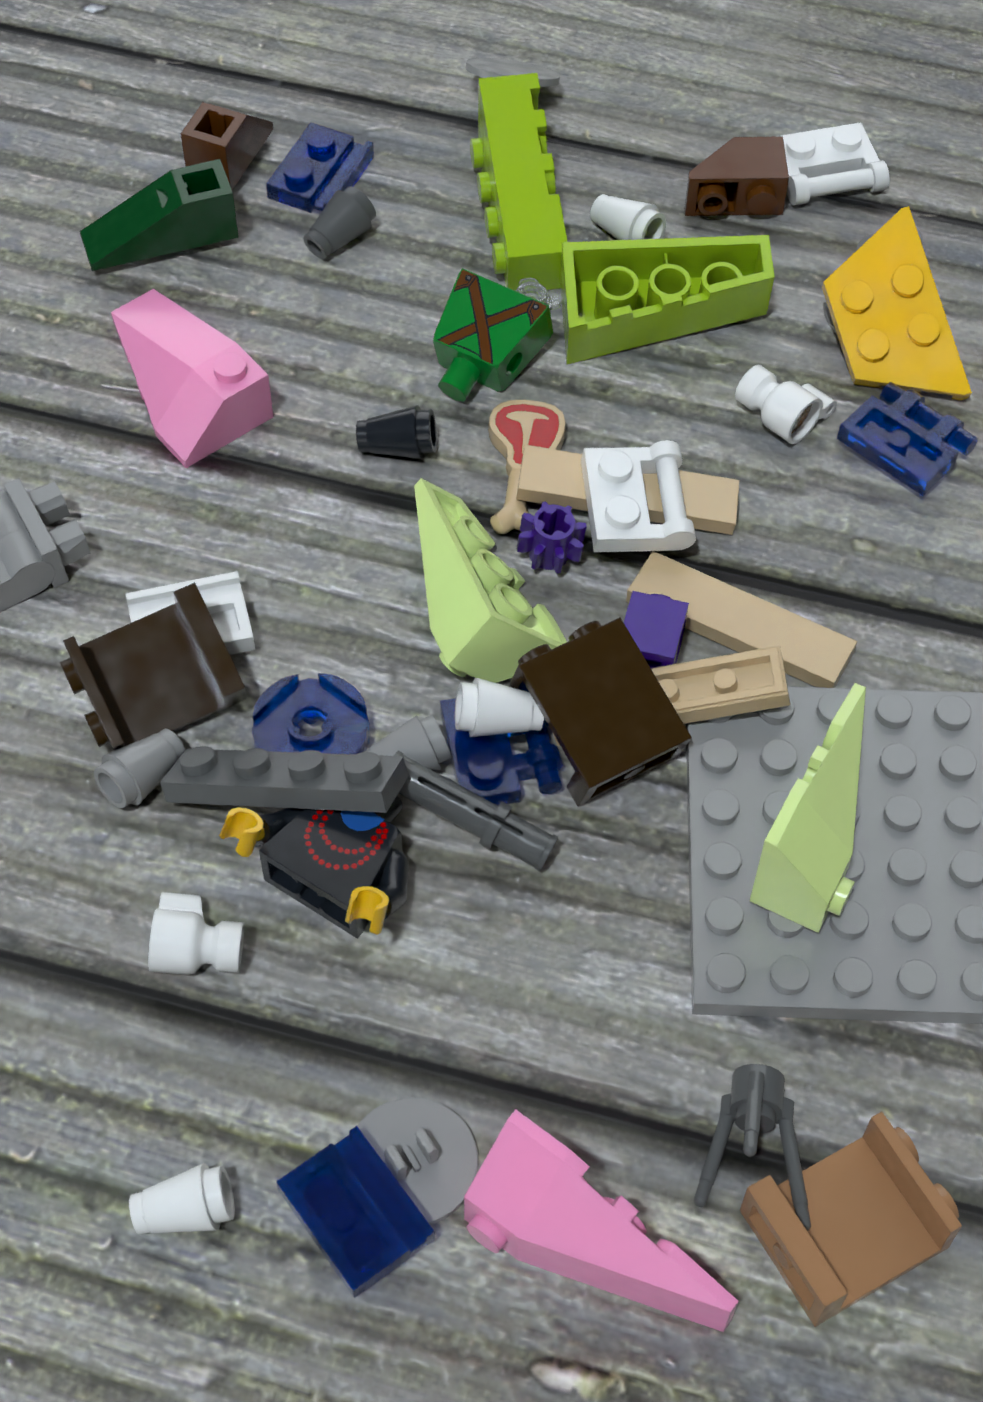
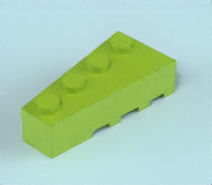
M538 73L478 78V138L470 139L473 169L481 168L482 171L477 173L480 203L488 202L489 207L484 209L486 234L488 238L496 237L497 243H492L495 274L503 273L506 287L519 293L560 289L562 242H568L560 196L556 194L552 153H547L544 109H538L540 93Z
M769 235L562 242L560 289L566 365L766 315L775 278Z

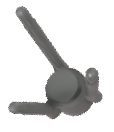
M747 1064L736 1068L733 1072L731 1093L725 1094L721 1098L720 1117L701 1172L694 1203L698 1207H703L707 1203L734 1121L736 1126L744 1131L743 1152L749 1157L754 1156L757 1152L759 1134L772 1131L776 1123L779 1124L793 1207L795 1208L796 1215L806 1230L809 1231L811 1221L793 1125L794 1101L784 1097L785 1080L784 1075L779 1070L763 1064Z

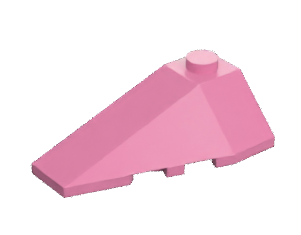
M155 289L146 292L111 312L112 320L125 355L136 378L141 398L144 400L155 435L185 468L190 467L273 418L268 374L232 339Z
M515 1109L507 1119L464 1196V1220L469 1223L466 1227L471 1236L491 1252L499 1253L501 1249H504L521 1262L724 1332L733 1318L739 1301L675 1243L665 1239H660L656 1244L646 1236L647 1230L644 1224L636 1216L639 1211L622 1195L616 1197L615 1200L601 1196L582 1177L590 1166L572 1150Z

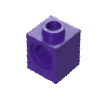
M632 591L623 623L650 668L677 664L685 632L689 603L673 600L663 594H646Z

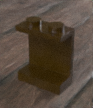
M195 582L173 592L175 604L78 646L74 636L63 640L70 658L59 663L74 695L84 690L88 694L95 710L84 716L99 747L110 743L115 751L158 733L165 728L175 732L246 699L245 686Z
M621 617L602 626L599 621L589 622L575 630L569 636L568 642L554 649H551L548 644H544L530 650L518 660L519 665L509 687L515 689L529 690L575 770L566 787L578 807L677 758L692 738Z

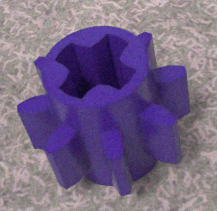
M545 501L542 502L541 508L534 516L529 513H523L520 525L522 533L518 536L516 549L517 552H528L529 558L532 561V569L535 570L539 567L545 570H555L558 574L561 573L562 566L566 564L568 559L575 562L581 560L584 547L582 541H584L587 525L583 522L575 523V518L571 513V506L549 505Z

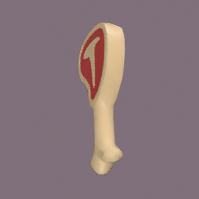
M525 399L500 403L492 410L489 417V438L492 445L507 461L506 473L508 475L505 503L503 508L494 514L490 520L491 527L498 534H506L513 529L520 531L523 513H528L526 509L527 501L516 499L524 445L561 450L565 439L566 422L563 412L554 405Z

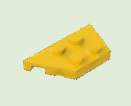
M910 207L901 208L837 268L822 285L823 294L852 382L855 385L875 388L885 385L892 386L898 391L915 394L926 391L952 395L951 399L955 400L967 399L972 392Z

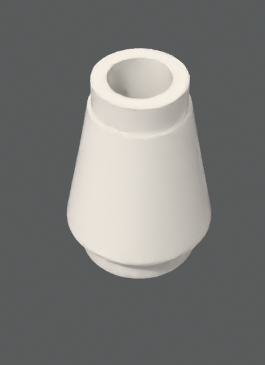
M602 194L596 198L591 207V221L598 224L617 240L662 239L664 236L666 218L654 204Z
M475 678L473 683H459L455 702L456 730L469 731L470 737L541 730L544 716L530 692L480 678Z
M202 1163L146 1188L143 1192L131 1194L129 1198L131 1221L138 1235L150 1232L154 1234L217 1231L221 1222L233 1220L235 1215L232 1187L223 1166L209 1168L206 1163Z

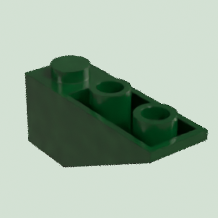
M217 159L172 169L82 229L80 236L91 271L239 238L233 192L221 160Z

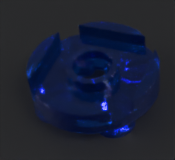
M318 673V679L307 678L299 680V674L284 677L268 687L254 706L252 737L255 748L272 752L316 750L328 754H358L366 751L370 743V723L364 698L349 682L332 674ZM318 720L324 722L321 726L322 732L315 736L301 735V729L298 724L302 721L310 725Z

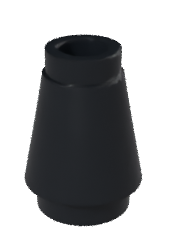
M419 405L368 418L367 420H358L356 423V440L359 452L423 459L424 453L436 452L437 428L433 410H421Z

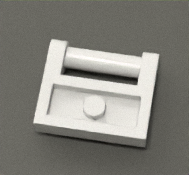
M861 122L781 135L784 140L789 174L786 195L793 206L806 204L812 197L866 188L870 192L887 190L889 187L890 177L885 161L879 160Z
M665 440L654 443L650 447L584 448L581 467L594 552L675 551L689 548L695 543L694 524L690 519H687L678 468L682 465V455L678 443ZM657 473L665 520L663 524H650L642 474Z

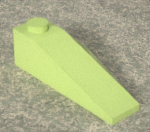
M420 478L415 484L414 489L430 630L440 648V660L451 672L460 677H465L468 674L474 678L494 683L513 678L519 665L518 660L524 654L544 644H548L551 649H554L567 641L547 608L542 604H537L533 608L519 591V588L526 582L515 568L508 567L498 556L490 552L495 545L494 540L463 500Z
M854 683L833 718L822 747L817 745L811 755L803 779H797L764 841L750 897V902L819 933L829 912L838 916L841 915L855 884V881L845 876L853 854L866 687Z

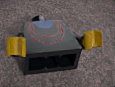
M396 796L387 813L286 808L275 813L258 815L250 809L237 807L232 808L227 814L219 834L221 839L228 837L238 838L239 841L235 850L242 857H249L254 847H261L259 855L265 881L357 939L363 933L369 921H371L370 932L376 935L380 934L384 920L406 902L409 862L402 852L401 832L396 826L391 824L403 808L402 801L398 796Z

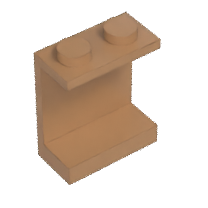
M882 1111L871 1117L863 1137L802 1171L811 1221L809 1231L806 1230L795 1213L788 1179L777 1185L771 1175H768L747 1187L740 1207V1212L814 1327L948 1249L962 1227L958 1220L959 1212L949 1192L941 1184H933L918 1163L919 1155L909 1135L900 1127L893 1128Z

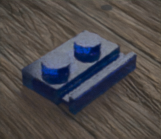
M310 122L266 183L267 198L309 213L314 209L323 211L337 190L344 191L347 187H354L374 158L373 142L366 141L362 145L354 142V136Z
M357 1126L351 1129L349 1135L335 1145L329 1144L276 1181L278 1191L354 1298L407 1261L410 1255L424 1244L429 1245L435 1240V1231Z

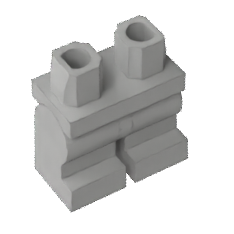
M20 478L4 484L6 490H0V612L40 593L50 584L55 588L69 582L64 566L90 554L84 533L75 519L49 531L45 527L70 515L67 504L55 481L27 492Z

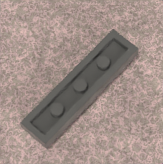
M200 746L192 749L186 748L160 784L166 802L387 813L409 776L404 756H384L372 752L328 754L316 750L272 752L261 748H252L245 751L216 750L211 747Z

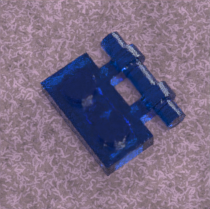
M889 382L884 387L879 399L872 395L842 422L837 435L839 441L922 496L955 466L959 452L965 456L969 455L978 442L976 436L963 429V421L952 414L943 416L924 403V396L912 388L905 391L892 382Z
M456 698L440 701V715L447 746L452 756L451 764L455 781L458 785L499 806L501 801L506 804L521 802V786L519 781L536 779L539 792L542 794H552L562 788L558 771L562 768L563 764L558 746L551 744L547 729L549 725L545 718L540 731L529 730L526 732L470 737L469 731L456 730L455 728ZM525 734L529 750L526 753L513 755L509 737Z

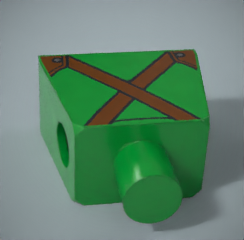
M462 268L433 338L438 363L447 369L438 383L440 390L448 397L460 402L466 400L476 382L497 392L506 390L554 333L549 305Z

